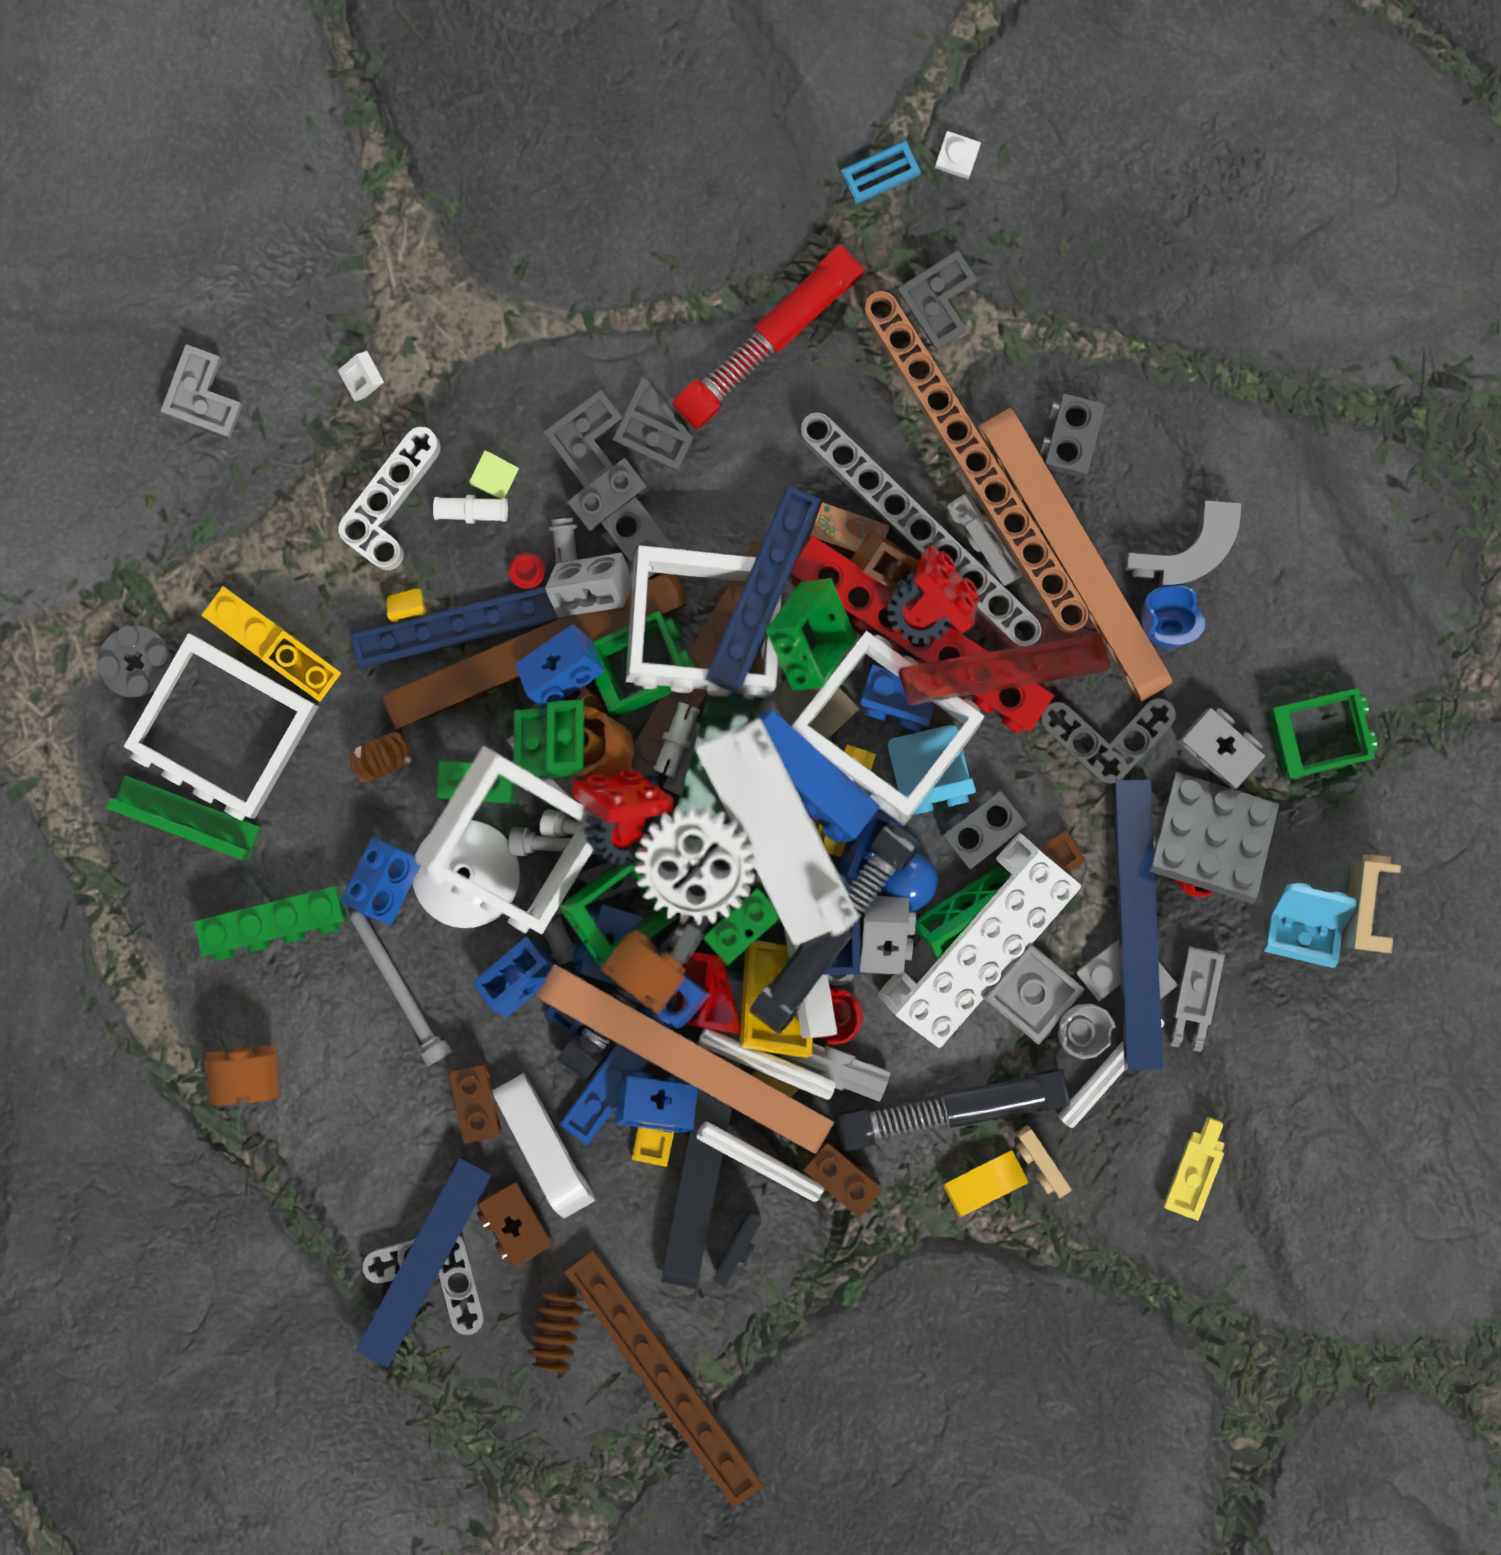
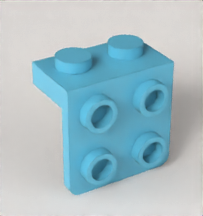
M947 725L893 738L888 742V750L898 792L909 798L959 731L956 726ZM963 749L913 815L933 811L932 803L947 800L948 807L969 802L968 795L976 793L973 779L969 777Z
M1304 883L1286 885L1269 915L1264 952L1335 968L1339 960L1342 932L1357 909V900L1341 892L1316 890Z

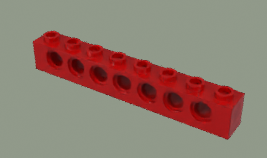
M814 536L811 537L790 571L789 576L793 578L790 583L796 588L800 582L818 580V574L824 569L834 570L839 578L838 583L835 585L836 591L846 614L853 618L851 624L863 633L866 631L870 633L872 630L882 636L891 644L892 650L898 654L902 650L913 657L919 663L924 673L929 675L931 670L942 676L943 681L949 685L954 693L959 695L961 690L974 697L972 702L981 711L990 714L993 710L1004 717L1001 723L1017 734H1020L1022 730L1027 733L1031 732L1054 697L1052 693L952 627H950L947 633L943 632L942 638L936 641L935 637H932L931 643H927L926 646L921 648L914 647L909 642L908 637L906 640L900 637L902 632L900 629L895 632L892 627L882 626L878 620L879 612L888 608L893 590L862 572L852 561ZM853 589L864 590L869 598L867 605L861 608L852 606L848 600L850 591ZM944 648L955 650L958 654L957 665L951 668L943 666L939 661V652ZM973 668H982L987 672L988 683L986 686L978 688L970 683L969 673ZM1006 687L1014 689L1018 694V702L1016 706L1011 708L1005 707L999 700L1000 691Z

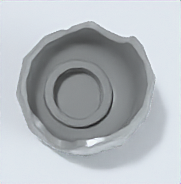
M1075 1005L1065 1012L1059 1022V1043L1069 1055L1080 1059L1095 1058L1111 1045V1034L1113 1028H1115L1114 1020L1107 1010L1096 1005Z

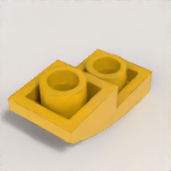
M1011 1150L949 1181L943 1187L960 1218L1029 1182Z

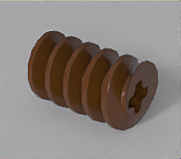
M541 1292L540 1296L549 1301V1304L547 1306H538L537 1311L546 1317L545 1320L534 1321L533 1325L540 1328L542 1334L530 1336L531 1340L539 1344V1348L528 1349L527 1353L536 1358V1361L531 1363L533 1366L556 1372H568L571 1366L563 1359L573 1357L574 1351L567 1345L577 1342V1336L570 1332V1330L579 1329L581 1325L580 1321L572 1316L583 1314V1307L576 1302L584 1301V1299L561 1292Z

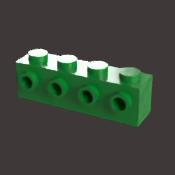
M334 886L194 921L202 957L212 955L215 962L235 957L234 949L248 946L249 953L270 948V940L283 937L284 944L306 939L304 934L306 931L318 929L319 935L341 930L339 923L349 921L346 906L340 902L343 897L341 886Z

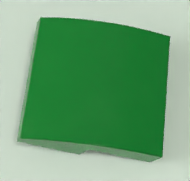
M584 700L547 702V708L514 710V764L542 781L584 771Z

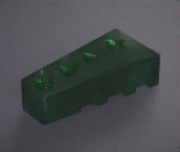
M729 692L727 696L708 694L678 807L685 816L689 814L692 805H695L698 815H703L705 809L710 807L712 818L715 819L721 812H724L723 823L725 825L727 823L729 815L697 753V748L746 725V722L751 723L754 721L759 703L752 701V699L744 698L742 693L737 695Z

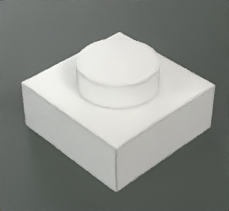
M947 131L935 168L969 179L981 142Z
M367 351L356 354L338 370L354 401L366 398L384 383Z

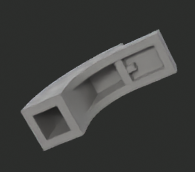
M1204 501L1200 504L1197 536L1193 544L1185 552L1171 556L1128 553L1124 559V571H1133L1132 577L1142 579H1154V573H1159L1158 588L1164 585H1185L1199 579L1213 570L1225 558L1233 546L1240 524L1241 503Z

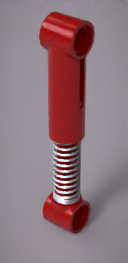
M842 244L837 246L819 263L816 270L753 327L755 334H751L752 339L747 338V343H742V348L737 347L738 352L733 351V357L728 356V361L723 360L724 365L719 364V370L714 369V374L709 373V377L703 379V381L696 379L690 383L673 400L672 405L696 430L701 428L722 407L721 400H723L724 396L727 397V391L731 392L730 388L732 386L736 388V382L741 383L740 379H745L744 375L746 373L750 375L749 370H755L753 366H759L758 362L760 360L764 362L763 357H769L767 354L769 351L778 354L839 295L847 292L867 270Z

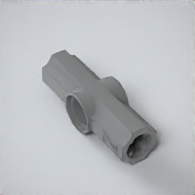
M812 1043V1055L808 1058L784 1054L780 1056L785 1061L833 1080L836 1083V1089L844 1090L845 1088L879 1102L891 1072L883 1068L855 1059L856 1056L828 1045L823 1047Z

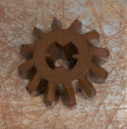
M399 732L390 733L356 747L348 754L353 773L356 774L359 782L363 783L406 767L412 761L409 745Z

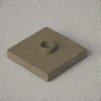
M788 679L781 683L777 709L791 727L821 688L793 691ZM838 688L809 727L825 739H828L859 708ZM763 700V701L758 705V707H759L760 709L763 707V702H764L765 700Z

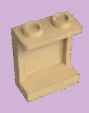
M1362 855V861H1351L1347 896L1357 900V909L1343 929L1341 947L1391 953L1393 938L1371 936L1378 873H1400L1401 865L1391 864V857Z

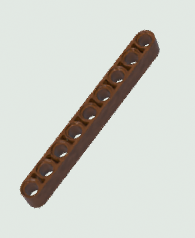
M665 573L647 581L645 617L658 611L667 615L689 604L677 574ZM632 588L624 607L565 616L383 695L381 700L394 730L397 731L519 679L520 676L515 663L572 624L593 642L630 624Z

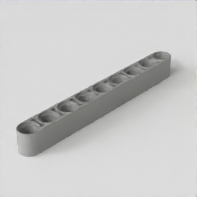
M812 413L805 417L800 433L804 444L887 525H890V528L920 557L921 553L931 545H934L937 550L942 547H949L956 555L955 570L962 578L968 572H975L980 576L982 584L978 589L979 602L977 612L1016 648H1029L1038 641L1041 636V625L1037 618L844 431L823 413ZM815 422L823 424L827 429L826 436L819 440L812 439L807 434L808 426ZM844 447L849 449L853 455L852 461L846 465L836 463L832 454L837 448ZM866 472L875 474L879 481L878 486L873 490L862 488L858 481L861 474ZM891 497L899 498L904 503V511L899 515L889 514L885 510V501ZM917 522L925 523L930 529V536L925 540L913 538L910 532L911 526ZM1001 597L1005 600L1007 612L1004 615L996 616L990 612L988 603L991 598ZM1026 622L1030 624L1033 629L1031 640L1021 641L1015 636L1014 628L1017 623Z

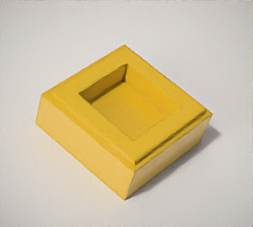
M638 1128L632 1160L667 1167L674 1132Z

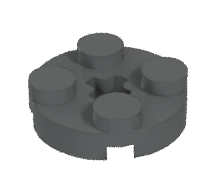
M124 626L113 632L104 641L99 652L97 669L105 684L112 691L125 697L138 698L151 695L156 691L172 661L168 650L169 647L158 633L141 626ZM137 652H140L142 654L140 661L144 663V666L141 670L135 668L131 672L128 669L129 663L126 659L129 655L135 656Z

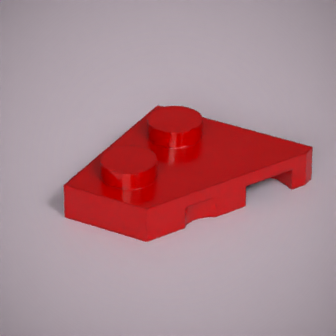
M694 952L688 964H682V967L686 970L685 973L711 995L686 1025L740 1034L741 1027L723 959L720 956ZM681 992L677 993L675 1012L682 1010L685 1005V997Z

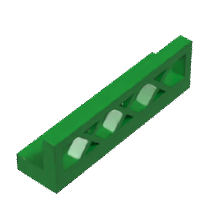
M127 775L123 779L116 799L110 798L107 805L109 810L240 860H249L261 830V826L245 820L241 821L227 813Z
M1001 864L916 919L915 932L928 944L935 961L943 955L1000 889L987 891L988 888L995 883L1004 882L1005 884L1012 876ZM974 902L968 909L958 910V907L962 904ZM944 921L942 926L931 933L926 929L935 922Z

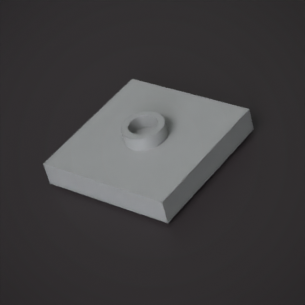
M1029 943L1022 955L1013 961L1002 974L999 981L984 995L983 999L1039 1045L1085 989Z

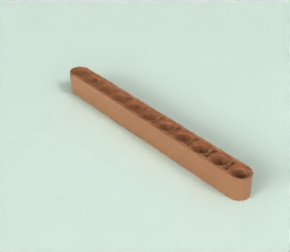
M885 291L873 293L868 297L864 309V317L867 324L1008 551L1023 572L1024 577L1054 625L1065 633L1079 630L1086 624L1088 619V610L1082 598L896 299ZM877 302H883L889 306L891 313L885 318H877L872 314L871 306ZM897 332L903 333L909 338L910 343L906 348L897 349L891 345L890 337ZM914 363L924 364L928 369V376L917 380L910 375L909 367ZM934 393L942 394L947 400V407L942 410L932 409L928 404V397ZM951 424L962 425L965 428L966 437L960 441L950 439L947 434V427ZM971 454L980 455L985 461V468L979 472L970 470L966 465V457ZM991 484L1000 486L1004 492L1003 500L999 502L989 501L985 495V488ZM1006 516H1018L1023 523L1022 530L1018 533L1009 532L1004 526ZM1034 545L1040 549L1042 558L1039 563L1031 564L1024 559L1023 550L1026 546ZM1046 576L1056 577L1061 584L1059 593H1046L1042 587L1043 578ZM1072 606L1078 610L1080 617L1076 625H1068L1062 620L1061 611L1064 607Z

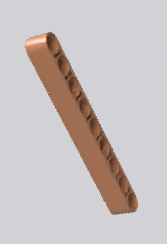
M1008 408L979 425V431L1085 603L1090 620L1134 694L1140 701H1143L1172 684L1171 676L1016 414L1011 408Z
M555 964L536 997L815 1154H817L834 1123Z

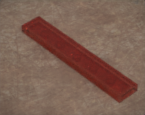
M1094 634L901 667L898 675L907 704L910 706L1108 671L1111 664L1101 634Z

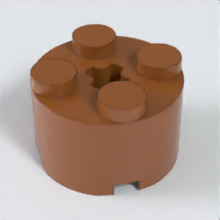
M584 707V771L568 775L567 777L576 782L587 780L589 776L593 775L609 777L619 775L622 771H632L631 763L634 756V742L630 731L603 712L592 707Z
M635 930L631 936L629 934L624 936L600 970L616 980L618 985L647 1007L651 1005L652 1010L659 1014L686 979L682 975L686 970L667 953L664 952L661 957L656 955L654 951L657 948L652 945L653 943Z
M276 1045L256 1047V1053H254L253 1046L231 1048L232 1052H228L227 1056L226 1051L204 1053L207 1094L210 1105H233L236 1102L248 1101V1103L276 1099L281 1096Z

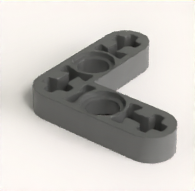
M1160 698L1151 700L1143 706L1110 743L1106 742L1064 703L1055 702L1049 704L1040 717V723L1042 728L1097 780L1102 783L1112 784L1115 783V780H1121L1172 726L1176 713L1169 701ZM1163 706L1167 710L1164 713L1167 721L1165 723L1158 721L1150 728V730L1156 732L1151 738L1149 732L1144 727L1137 725V721L1141 718L1142 722L1146 724L1153 716L1150 711L1151 707L1158 709ZM1050 710L1055 713L1062 710L1065 713L1062 719L1069 727L1072 726L1074 721L1079 725L1078 728L1070 732L1066 741L1061 738V734L1067 731L1060 725L1052 728L1048 724L1051 720V717L1048 715ZM1130 731H1137L1144 738V745L1137 752L1130 751L1125 747L1124 737ZM1087 733L1093 739L1091 751L1082 754L1075 750L1073 740L1077 734ZM1100 745L1106 750L1100 756L1108 762L1113 759L1118 762L1115 766V769L1118 771L1116 776L1108 774L1105 777L1101 773L1104 766L1098 760H1095L1093 765L1087 762V759L1097 753Z

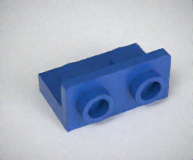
M872 665L859 707L866 709L864 715L881 721H885L886 715L900 719L898 726L919 732L921 726L929 727L935 703L888 669Z

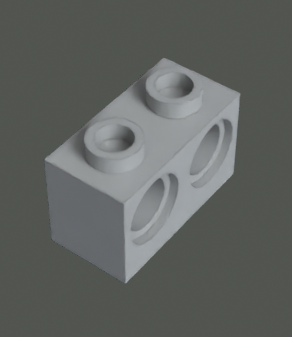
M616 553L556 563L545 589L557 617H565L624 607L632 588L633 578L623 554Z

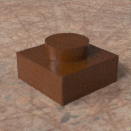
M1067 830L1038 848L1066 873L1086 861Z

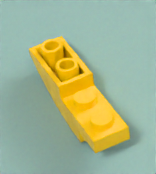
M224 586L221 587L201 614V616L319 702L341 674L340 671Z

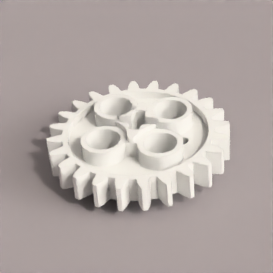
M692 805L689 814L685 816L678 807L674 813V820L667 814H663L661 817L663 827L653 822L649 828L653 836L643 835L641 843L645 847L638 848L636 856L644 861L636 864L635 871L646 874L639 878L638 885L650 886L645 893V899L656 896L658 899L654 909L658 910L664 905L669 908L667 918L670 919L676 912L681 913V923L684 924L688 916L693 915L696 924L700 925L703 915H707L709 920L715 923L717 911L728 917L730 914L729 904L739 908L742 903L739 895L748 897L750 887L745 883L754 882L755 874L748 870L755 868L756 859L747 858V856L753 853L754 847L753 845H742L746 840L747 832L734 833L737 825L736 820L728 825L723 823L724 812H721L714 819L711 817L710 807L705 809L703 815H698L695 805ZM690 834L698 835L704 844L701 846H691L687 843L685 837ZM713 842L718 843L719 846L705 857L702 867H695L687 876L685 882L679 888H674L673 884L687 873L690 863L696 864ZM715 859H725L730 863L731 868L725 871L719 870L713 865V861ZM672 860L678 865L679 869L675 872H668L663 869L661 862ZM694 884L700 885L706 890V894L695 896L689 891L688 887Z

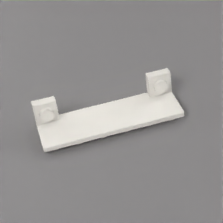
M760 718L698 747L697 753L731 821H737L735 828L737 833L747 832L743 845H753V853L749 857L756 859L755 869L792 943L798 945L829 931L832 932L833 936L846 931L859 916Z
M1020 832L1016 834L996 857V860L1012 876L922 979L917 983L905 971L903 975L894 974L877 994L895 1016L938 1048L944 1045L980 1004L990 988L999 981L1002 974L1013 961L1022 955L1025 947L1037 939L1081 888V885L1048 858Z

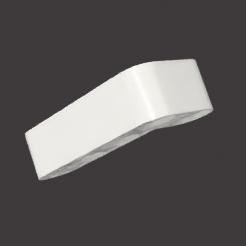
M426 427L414 428L405 436L339 524V534L344 542L383 570H392L398 567L403 560L404 552L402 546L382 529L440 453L441 445L439 439ZM429 438L427 442L430 445V449L427 452L421 449L414 457L419 462V465L416 467L404 455L408 452L413 457L418 451L415 442L418 439L425 441ZM399 465H406L410 469L408 479L401 483L394 482L392 479L394 468ZM383 493L387 495L388 504L383 510H371L370 500L375 494ZM355 522H363L366 527L364 536L358 540L350 539L348 535L349 527ZM385 543L392 544L395 549L393 558L387 562L379 561L377 558L378 548Z
M522 1073L492 1090L507 1123L555 1212L566 1218L596 1201L585 1177L576 1169L527 1075Z

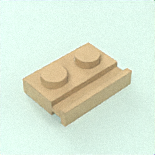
M1026 1125L1015 1132L1021 1143L1016 1145L1017 1149L1027 1164L1032 1161L1035 1162L1041 1171L1036 1177L1047 1194L1054 1191L1061 1198L1072 1191L1032 1129Z

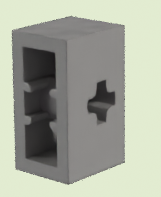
M1209 708L1202 713L1178 740V743L1230 789H1237L1265 757L1259 751L1262 745L1249 733L1245 732L1242 736L1232 727L1235 721L1222 709L1218 708L1215 712L1212 708ZM1228 738L1230 743L1227 747L1231 752L1219 754L1217 750L1220 745L1216 740Z
M872 896L873 901L868 902L869 907H864L861 972L903 975L905 960H912L913 939L907 937L908 935L915 934L916 913H909V898Z

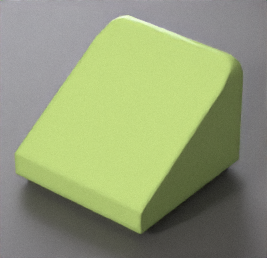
M485 450L469 483L492 496L505 499L519 468Z

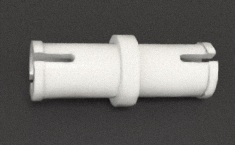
M467 495L466 498L435 497L433 516L435 520H466L468 524H474L475 520L506 522L508 518V500L476 499L475 495Z
M681 702L678 703V708L669 731H664L662 739L665 742L656 765L653 767L654 771L663 773L667 760H669L665 775L672 778L676 776L675 773L685 748L689 749L691 745L689 737L701 711L692 706L687 719L684 720L689 705Z

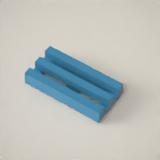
M906 140L841 170V175L846 181L847 188L853 196L855 205L921 174ZM903 152L904 158L857 180H853V174ZM907 165L910 166L909 170L862 192L858 190L861 186Z

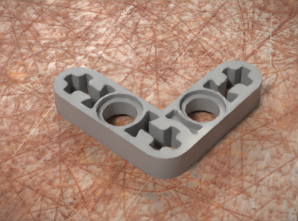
M460 1234L456 1241L459 1244V1248L455 1250L454 1256L456 1263L463 1259L465 1266L457 1265L445 1271L443 1265L439 1272V1278L453 1328L460 1334L472 1335L482 1327L485 1314L467 1243ZM415 1239L370 1252L363 1262L365 1277L374 1283L394 1280L398 1273L396 1271L397 1264L387 1267L384 1270V1275H380L378 1270L372 1271L370 1265L374 1264L376 1256H380L382 1262L393 1260L395 1257L392 1251H398V1263L401 1267L405 1260V1252L408 1248L412 1247ZM449 1256L447 1257L444 1263L445 1265H449L451 1263ZM460 1272L467 1276L469 1286L466 1291L458 1293L450 1288L449 1278L452 1274ZM472 1294L474 1301L468 1300L467 1306L469 1312L476 1313L478 1318L474 1319L472 1327H468L466 1322H459L458 1317L463 1314L462 1303L455 1306L453 1300H462Z

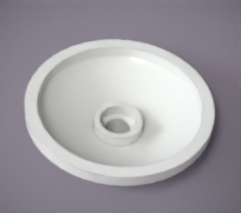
M470 820L443 865L456 873L462 867L468 868L470 871V881L512 903L520 882V866L517 856L510 854L509 841L501 832L488 824ZM428 836L424 839V841H423V842L421 843V845L419 846V848H418V850H417L415 856H417V854L419 853L420 849L422 848V846H423V844L425 843V841H426V839L428 838ZM420 866L412 882L413 888L420 904L432 917L446 925L458 928L478 927L498 918L479 907L482 901L473 896L469 902L453 893L451 889L454 885L444 880L440 886L423 876L426 869Z

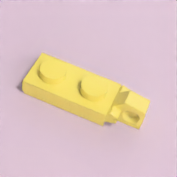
M1207 1117L1201 1134L1193 1131L1191 1138L1187 1141L1163 1204L1164 1208L1194 1220H1199L1224 1155L1222 1152L1224 1143L1218 1141L1223 1123Z

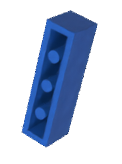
M771 710L761 714L757 719L760 718L809 818L813 817L823 826L821 828L822 832L835 842L840 841L844 843L855 840L880 806L777 713Z

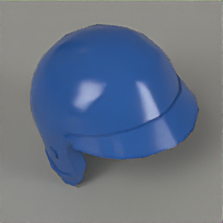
M1179 584L1164 585L1154 589L1147 595L1140 612V623L1145 634L1152 643L1162 648H1178L1196 640L1205 630L1206 622L1203 614L1197 608L1198 598L1196 592L1192 588Z
M917 853L902 872L895 870L893 875L887 876L889 880H884L885 886L881 885V891L877 890L876 893L877 896L909 898V913H915V911L927 905L937 891L938 877L936 869L929 859Z

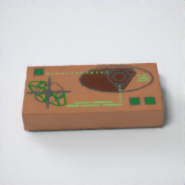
M822 502L810 538L814 536L822 542L856 553L870 530L886 539L890 525Z

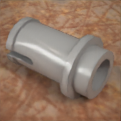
M573 518L551 520L552 527H549V531H553L555 563L578 560L574 529H577V525H574Z
M554 916L543 933L552 950L551 958L556 959L558 964H563L573 959L577 944L571 942L561 916Z

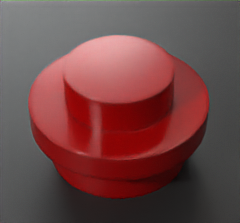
M523 553L512 560L509 567V575L516 586L522 589H532L543 581L545 566L538 556L531 553Z

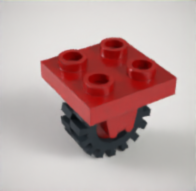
M931 545L921 553L916 575L914 576V573L908 575L906 581L901 579L897 587H894L888 610H890L888 614L889 622L893 621L892 628L895 632L899 629L902 631L900 637L906 640L908 635L913 636L912 643L917 644L919 638H924V644L931 643L932 637H935L936 641L942 638L943 632H948L951 623L963 634L974 624L979 602V592L968 578L963 579L956 572L955 564L948 554L943 551L939 552L934 545Z
M626 770L620 772L619 775L609 777L593 775L589 776L587 780L572 783V796L594 812L593 817L586 816L585 822L590 826L584 827V833L588 836L585 839L591 845V848L612 863L616 861L618 864H625V858L630 862L635 861L634 854L638 851V848L643 847L641 843L643 835H652L649 828L653 822L656 823L653 816L669 814L673 811V799L636 771Z

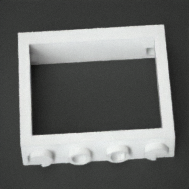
M638 546L634 556L625 682L644 686V689H654L656 685L671 686L672 691L680 693L692 692L693 689L707 690V693L713 696L729 695L730 691L704 680L708 672L707 669L642 663L648 572L746 582L756 558ZM781 595L774 609L768 626L780 611ZM766 631L763 675L747 674L739 692L744 694V698L753 700L754 697L765 698V696H770L776 687L778 657Z
M866 631L832 674L825 686L821 688L796 720L792 728L880 806L879 809L904 826L980 727L984 715L980 713V709L975 703L965 698L960 699L953 694L946 682L937 677L931 678L924 673L919 663L909 656L902 657L892 650L891 644L880 635L873 636ZM865 653L964 724L909 798H906L809 727Z
M188 633L124 747L132 751L130 758L139 764L149 768L150 764L153 763L164 769L161 776L177 785H181L182 781H185L194 786L195 789L192 793L209 803H212L215 798L226 805L224 811L241 821H243L245 816L255 819L319 706ZM193 653L297 711L246 802L142 744Z
M483 746L414 861L426 869L423 876L441 886L445 880L454 885L451 891L470 902L474 896L482 902L479 907L496 917H499L501 912L510 916L508 923L522 932L527 933L528 929L531 928L542 934L593 851V848L585 839L588 836L584 833V827L590 826L585 822L587 815L593 817L594 812ZM498 773L581 821L580 826L527 912L443 865Z

